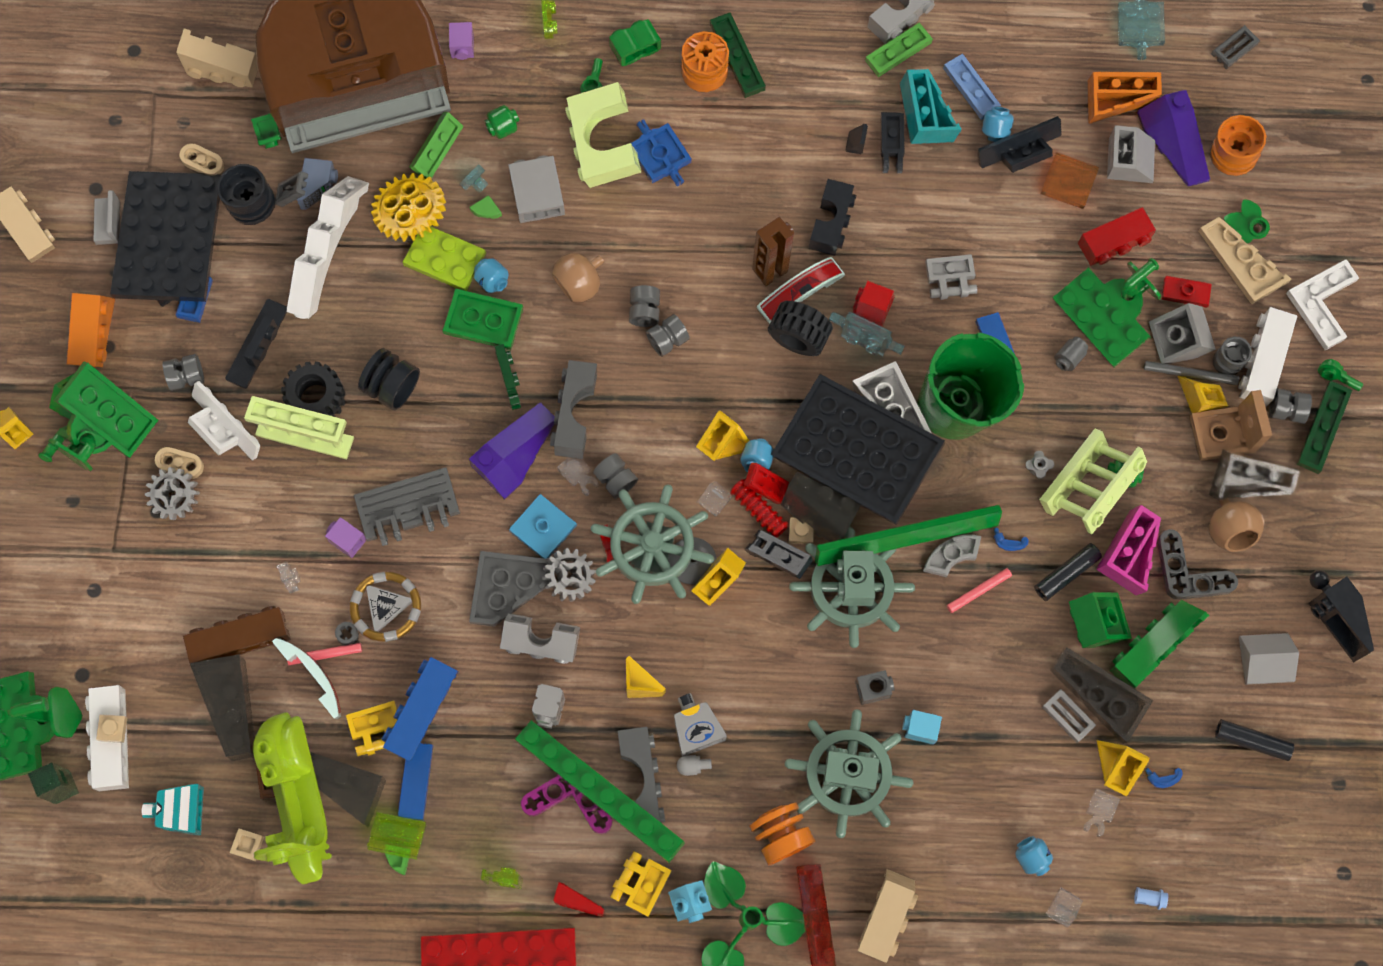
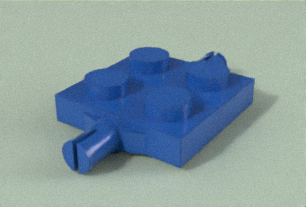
M644 119L641 122L639 121L636 125L642 132V136L631 144L637 151L639 163L652 184L664 177L670 176L676 186L682 185L684 179L678 171L690 164L692 158L670 125L667 123L660 128L650 130Z

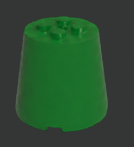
M961 333L946 340L936 350L931 359L918 397V407L929 429L942 438L961 440L1006 419L1017 408L1023 396L1024 383L1021 374V364L1006 344L984 333Z

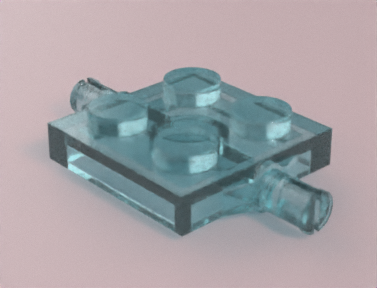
M1136 0L1134 2L1118 3L1119 46L1137 48L1138 60H1141V57L1142 60L1147 58V47L1164 46V1L1149 2Z
M832 312L829 321L841 326L843 329L841 337H844L845 341L852 345L858 344L873 355L879 354L883 356L888 349L901 355L905 348L904 345L893 341L891 331L852 312H849L847 317Z

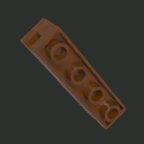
M781 217L776 218L756 232L752 270L765 287L773 282L775 270L781 277L789 269L794 230L788 222L784 223Z
M269 606L254 615L246 613L239 615L237 620L218 621L213 624L214 627L207 629L200 627L190 630L189 634L183 636L190 665L194 668H199L274 645L272 641L275 638L284 641L291 640L289 630L285 625L284 612L280 607Z

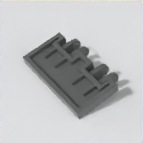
M447 468L354 495L367 542L377 539L375 532L377 528L382 546L388 545V538L383 526L392 524L393 534L398 542L402 540L398 525L399 521H401L405 531L424 525L421 516L424 514L429 532L435 530V525L431 519L430 512L439 510L440 521L444 527L449 526L444 508L448 507L450 517L460 514Z

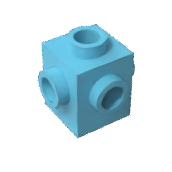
M703 881L686 884L668 892L678 922L688 919L689 923L704 919L703 914L712 910Z

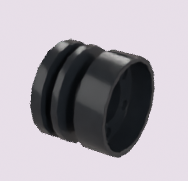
M237 164L228 168L221 175L217 186L218 195L230 215L237 222L244 225H256L265 221L272 214L276 198L263 173L257 167L249 164Z
M381 348L370 358L359 378L358 389L363 393H368L371 398L379 396L381 404L396 411L402 407L415 389L420 369L406 360L399 362L398 355L391 354V351L386 348Z

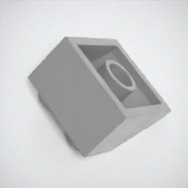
M1188 303L1149 321L1162 364L1195 359L1216 350L1202 306Z

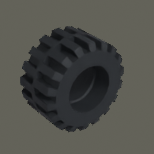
M796 301L781 302L768 326V333L781 346L797 354L813 357L821 354L833 330L832 323L821 312L809 305Z
M309 361L305 362L303 367L300 364L295 366L296 371L290 370L288 372L289 378H284L283 380L285 387H281L284 404L335 417L336 413L340 415L342 412L340 406L345 405V390L337 373L331 370L330 366L324 364L322 367L321 363L316 361L312 365ZM313 385L326 387L325 395L318 402L305 403L301 401L302 394L307 388Z

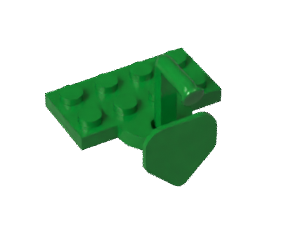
M1149 258L1148 262L1140 269L1129 261L1127 267L1133 275L1127 280L1122 278L1113 279L1105 284L1088 267L1053 297L1058 306L1113 368L1151 338L1137 322L1136 318L1142 311V294L1145 291L1155 299H1161L1159 291L1146 278L1154 270L1159 269V264L1153 258Z
M84 361L54 399V401L72 414L68 425L60 428L54 437L48 440L47 446L38 456L45 462H52V456L58 450L74 463L91 472L93 468L87 460L92 454L103 452L112 445L123 455L130 458L158 422V419L88 362ZM64 440L70 442L67 447L62 445Z
M27 671L0 678V781L43 770L41 745L49 742L54 735L62 738L72 737L83 718L81 710L66 688H51L48 698L36 695L34 672Z

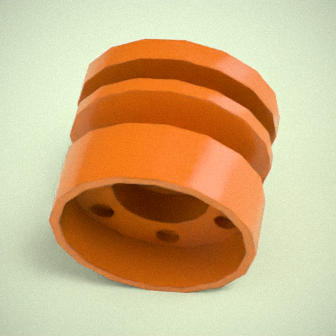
M702 31L694 33L683 44L681 74L684 82L690 88L698 92H710L721 87L727 79L729 49L721 36L713 32Z
M1245 115L1232 116L1223 121L1211 147L1210 156L1215 167L1219 171L1233 176L1243 175L1251 171L1258 162L1266 144L1264 127L1258 120Z
M797 803L778 806L762 814L755 822L749 825L751 832L760 829L764 830V832L755 837L756 841L768 839L770 842L761 850L768 866L782 861L816 842L809 827L800 829L795 827L804 818L802 814L792 818L790 816L799 809Z

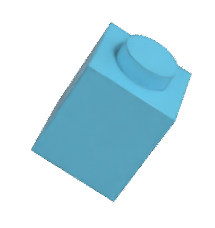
M912 710L910 715H905L902 730L906 731L905 738L934 745L938 739L942 717Z

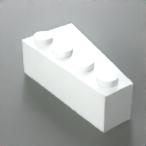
M896 361L853 380V389L857 394L931 433Z

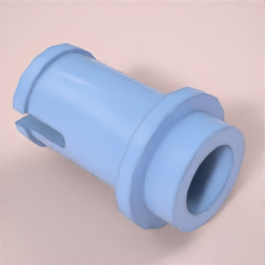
M1137 887L1134 903L1155 906L1158 910H1161V908L1167 907L1168 893H1164L1162 889L1158 892Z

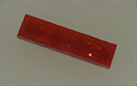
M821 864L797 866L796 870L811 966H836Z

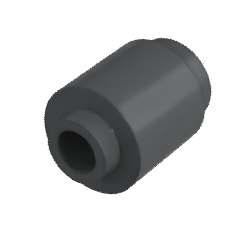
M1079 337L1069 339L1054 356L1057 367L1063 371H1073L1087 355V343Z

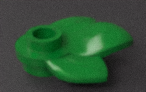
M1244 199L1242 201L1241 212L1230 213L1224 217V221L1242 236L1241 239L1247 244L1253 239L1264 238L1270 230L1269 222L1262 217L1261 208L1251 200ZM1255 224L1261 226L1260 232L1254 231L1253 226Z

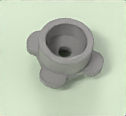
M1036 451L1034 457L1028 460L1025 466L1033 475L1042 479L1046 476V472L1054 467V462L1051 459L1048 460L1042 451Z

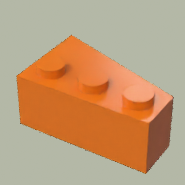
M1093 72L1087 81L1088 124L1147 106L1157 100L1162 95L1161 72Z
M72 293L67 364L81 365L85 361L93 367H103L107 357L106 346L115 299L101 295Z

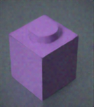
M472 22L449 23L451 58L460 60L474 58Z
M341 517L337 522H332L326 530L327 534L325 537L328 542L351 559L366 541L362 532Z

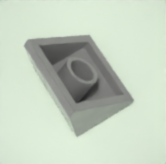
M1288 633L1239 636L1245 685L1295 682L1299 651Z

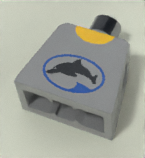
M691 693L678 698L682 711L674 714V722L682 757L726 740V733L707 702L696 705Z

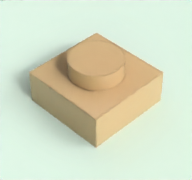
M790 518L788 543L813 544L814 519Z
M100 715L96 740L124 743L127 717Z
M238 829L230 853L256 861L254 859V852L260 850L264 836Z

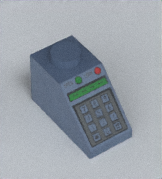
M304 158L302 172L307 173L308 178L304 180L307 182V185L302 189L305 191V195L297 199L301 210H306L321 200L322 194L332 188L333 183H337L338 170H335L332 161Z

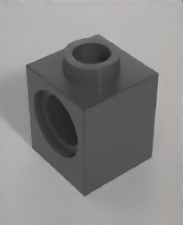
M886 670L860 676L855 680L861 705L889 699L892 691L895 690L893 679L891 676H887ZM878 682L882 686V691L879 693L873 692L870 689V683Z

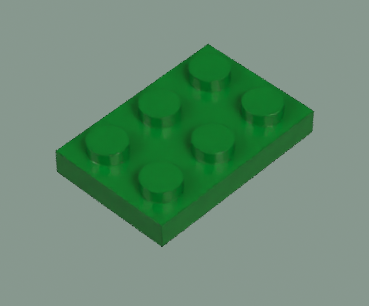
M455 288L443 328V334L491 346L504 344L505 349L512 350L524 309L523 304Z

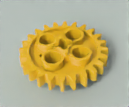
M414 173L410 175V178L403 174L402 180L394 177L393 184L385 182L387 188H379L381 195H374L376 202L371 203L374 209L371 211L373 221L381 233L384 232L387 238L392 235L394 241L400 236L403 242L406 241L408 236L415 241L417 234L423 238L425 230L429 233L432 232L430 226H439L436 219H443L444 217L441 212L446 211L444 206L446 200L442 189L439 188L436 181H432L431 177L425 179L423 174H420L418 178H416Z

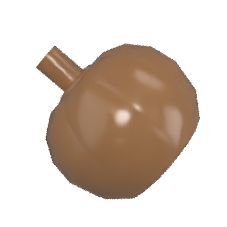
M577 252L567 253L561 256L554 264L552 276L571 302L583 303L592 299L598 293L600 277L596 268L602 265L604 260L600 255L589 261L585 256Z
M1229 498L1221 499L1220 504L1222 507L1212 514L1209 531L1211 539L1217 546L1232 552L1243 551L1255 545L1261 538L1265 524L1261 512L1255 506L1245 501L1230 502Z

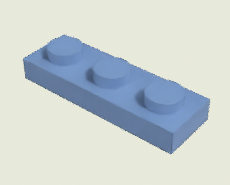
M963 54L944 64V71L981 120L984 119L985 113L991 110L992 107H1001V104Z

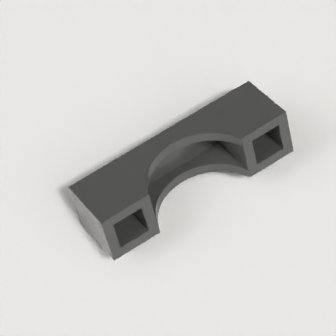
M569 360L568 368H563L562 382H565L564 390L560 389L558 395V403L561 404L560 411L555 412L554 425H557V431L552 432L550 446L554 447L556 456L583 459L587 439L586 427L574 419L572 410L581 399L594 395L597 379L596 363Z
M648 727L619 730L618 738L621 759L635 764L644 777L643 791L634 802L659 822L664 823V808L658 807L657 798L662 797L660 782L655 783L654 773L658 772L657 757H651L650 749L655 748L653 733H648Z

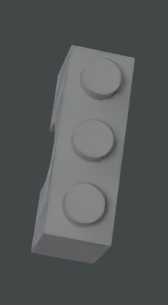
M899 0L905 6L903 10L892 9L885 3L870 15L868 28L886 44L902 34L903 30L908 26H914L923 13L928 14L935 6L934 0Z
M508 613L504 620L500 649H505L506 652L511 654H530L531 657L536 659L552 658L558 663L573 662L576 656L580 627L556 622L552 636L542 639L535 636L532 632L531 617Z

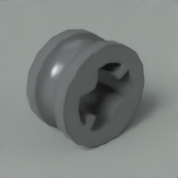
M343 622L337 626L335 636L342 645L356 643L359 632L351 622ZM345 628L347 631H349V628L352 629L350 632L352 637L350 639L345 637V640L342 639L344 636L342 631Z

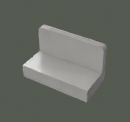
M113 190L108 191V198H98L94 202V242L96 245L118 244L120 200Z

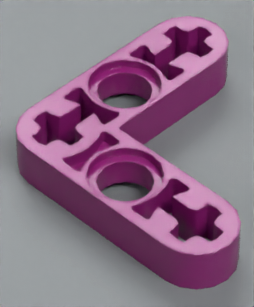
M559 775L527 793L521 800L523 812L528 816L534 817L573 796L595 833L605 834L612 827V818L603 810H599L598 813L602 819H608L605 822L606 827L604 829L600 826L595 827L594 824L597 823L594 814L589 817L587 813L595 811L598 806L594 804L590 808L584 807L581 803L584 795L571 785H568L570 791L566 793L565 787L560 781L563 778ZM552 785H558L562 790L561 795L556 799L550 798L547 794L548 788ZM543 791V795L549 803L544 805L543 801L539 802L536 805L538 809L535 811L531 808L526 809V806L529 804L527 800L530 798L534 801L540 799L541 796L538 793Z

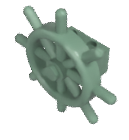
M669 484L663 487L659 503L646 502L635 505L626 490H621L619 497L627 511L619 517L614 527L611 528L599 524L591 526L593 533L611 538L610 546L613 560L596 569V575L603 577L618 568L625 577L636 583L631 598L634 604L641 602L645 585L659 586L670 583L677 597L684 598L686 591L678 577L686 570L691 559L711 564L714 561L713 555L694 550V537L691 529L708 518V513L701 511L686 519L678 510L669 506L673 491L672 486ZM655 515L653 523L647 522L646 524L642 516ZM664 519H669L675 526L672 528L663 526ZM634 521L639 530V535L625 531L631 522ZM682 534L684 547L673 544L675 536ZM621 541H625L639 546L622 554L620 545ZM669 554L681 556L677 563L671 567L668 562Z
M851 527L847 528L845 532L846 538L855 537V530ZM812 543L806 544L805 550L815 559L817 547ZM896 549L881 552L879 555L873 554V551H843L841 559L837 560V566L834 563L822 566L816 565L811 582H791L789 584L791 591L811 592L813 602L819 611L807 624L808 630L815 631L827 619L835 625L849 628V645L852 648L859 646V628L871 625L879 619L893 632L899 631L900 625L886 611L891 604L894 592L911 593L915 590V585L913 583H894L892 572L885 561L896 552ZM827 570L839 582L821 581L823 574ZM875 571L881 578L882 583L874 582ZM823 592H838V595L828 603ZM875 592H883L879 604L874 601ZM841 604L842 606H848V614L839 612L836 609ZM858 606H866L870 611L858 615Z
M858 709L852 712L850 730H841L826 735L817 721L810 720L808 727L819 743L814 747L808 761L787 759L785 761V767L788 769L806 771L807 784L812 794L798 804L799 809L797 812L802 814L818 803L827 811L838 815L836 836L838 838H844L846 835L848 817L860 816L870 811L882 827H889L890 819L879 804L887 795L891 785L905 788L913 786L911 778L892 775L891 761L887 754L888 750L901 741V735L895 733L880 744L872 736L860 731L862 712ZM840 742H848L847 750L836 748L834 745ZM858 744L865 746L870 750V752H859L858 756ZM827 751L826 764L818 763L822 754ZM817 773L824 774V786L822 787L819 784ZM876 783H880L876 793L872 796L869 792L873 793L876 790ZM838 787L842 788L840 803L827 796ZM852 789L858 793L864 801L863 803L850 805Z

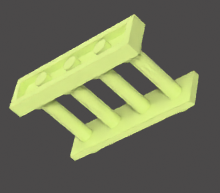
M255 396L251 397L244 417L247 422L259 424L255 433L257 437L346 460L354 440V436L343 434L347 423L344 419Z
M1095 428L1039 499L1045 512L1054 516L1059 509L1063 508L1082 517L1087 532L1093 534L1096 528L1102 525L1106 515L1135 477L1144 470L1147 463L1142 448L1137 447L1130 456L1108 446L1103 431ZM1104 454L1124 463V465L1116 474L1094 463ZM1090 472L1110 481V483L1102 492L1080 481L1086 473ZM1077 490L1096 499V502L1088 510L1066 499L1072 491Z

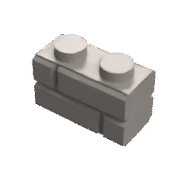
M544 684L538 685L536 699L532 707V712L538 722V726L551 729L552 725H559L562 715L561 711L565 703L564 693L561 688Z

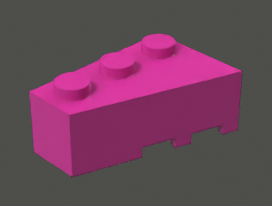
M1142 505L1131 509L1096 570L1136 596L1147 592L1149 570L1152 569L1153 562L1151 560L1153 549L1157 543L1161 518Z

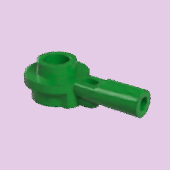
M595 58L591 75L587 76L580 86L581 93L603 87L599 81L603 64L602 59Z
M1327 359L1319 365L1318 373L1325 380H1339L1357 391H1360L1363 387L1362 382L1347 375V372L1343 370L1344 367L1338 361Z

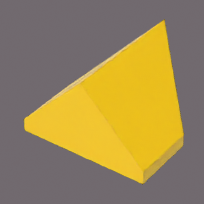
M1178 376L1192 413L1228 407L1220 385L1206 384Z
M718 411L696 447L715 461L743 453L746 443L750 440L735 421L722 411Z
M630 656L626 658L627 698L662 697L666 693V688Z
M1096 740L1105 781L1104 785L1128 796L1149 762L1150 757L1128 746Z

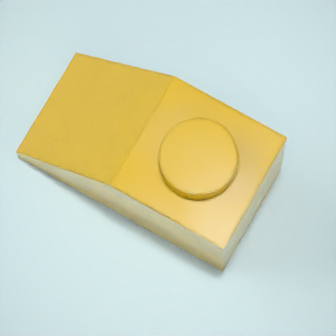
M9 407L0 411V436L11 447L16 449L34 435Z
M727 548L712 563L691 591L707 605L711 606L739 577L746 562Z

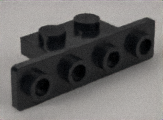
M1058 116L979 148V166L985 168L1002 161L1014 173L1052 157L1053 149L1046 142L1062 135L1061 119Z
M270 299L266 300L225 377L228 382L244 389L248 388L260 363L266 357L271 342L277 336L278 329L287 314V306Z

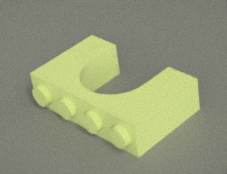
M616 82L568 97V107L565 109L568 119L572 122L570 134L576 142L574 154L577 161L580 162L578 174L581 181H585L591 188L641 173L638 154L631 143L605 151L595 150L590 146L591 132L600 121L629 112L625 92L620 84Z

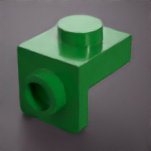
M271 113L251 119L259 146L264 145L265 149L278 146L277 141L282 140V137Z

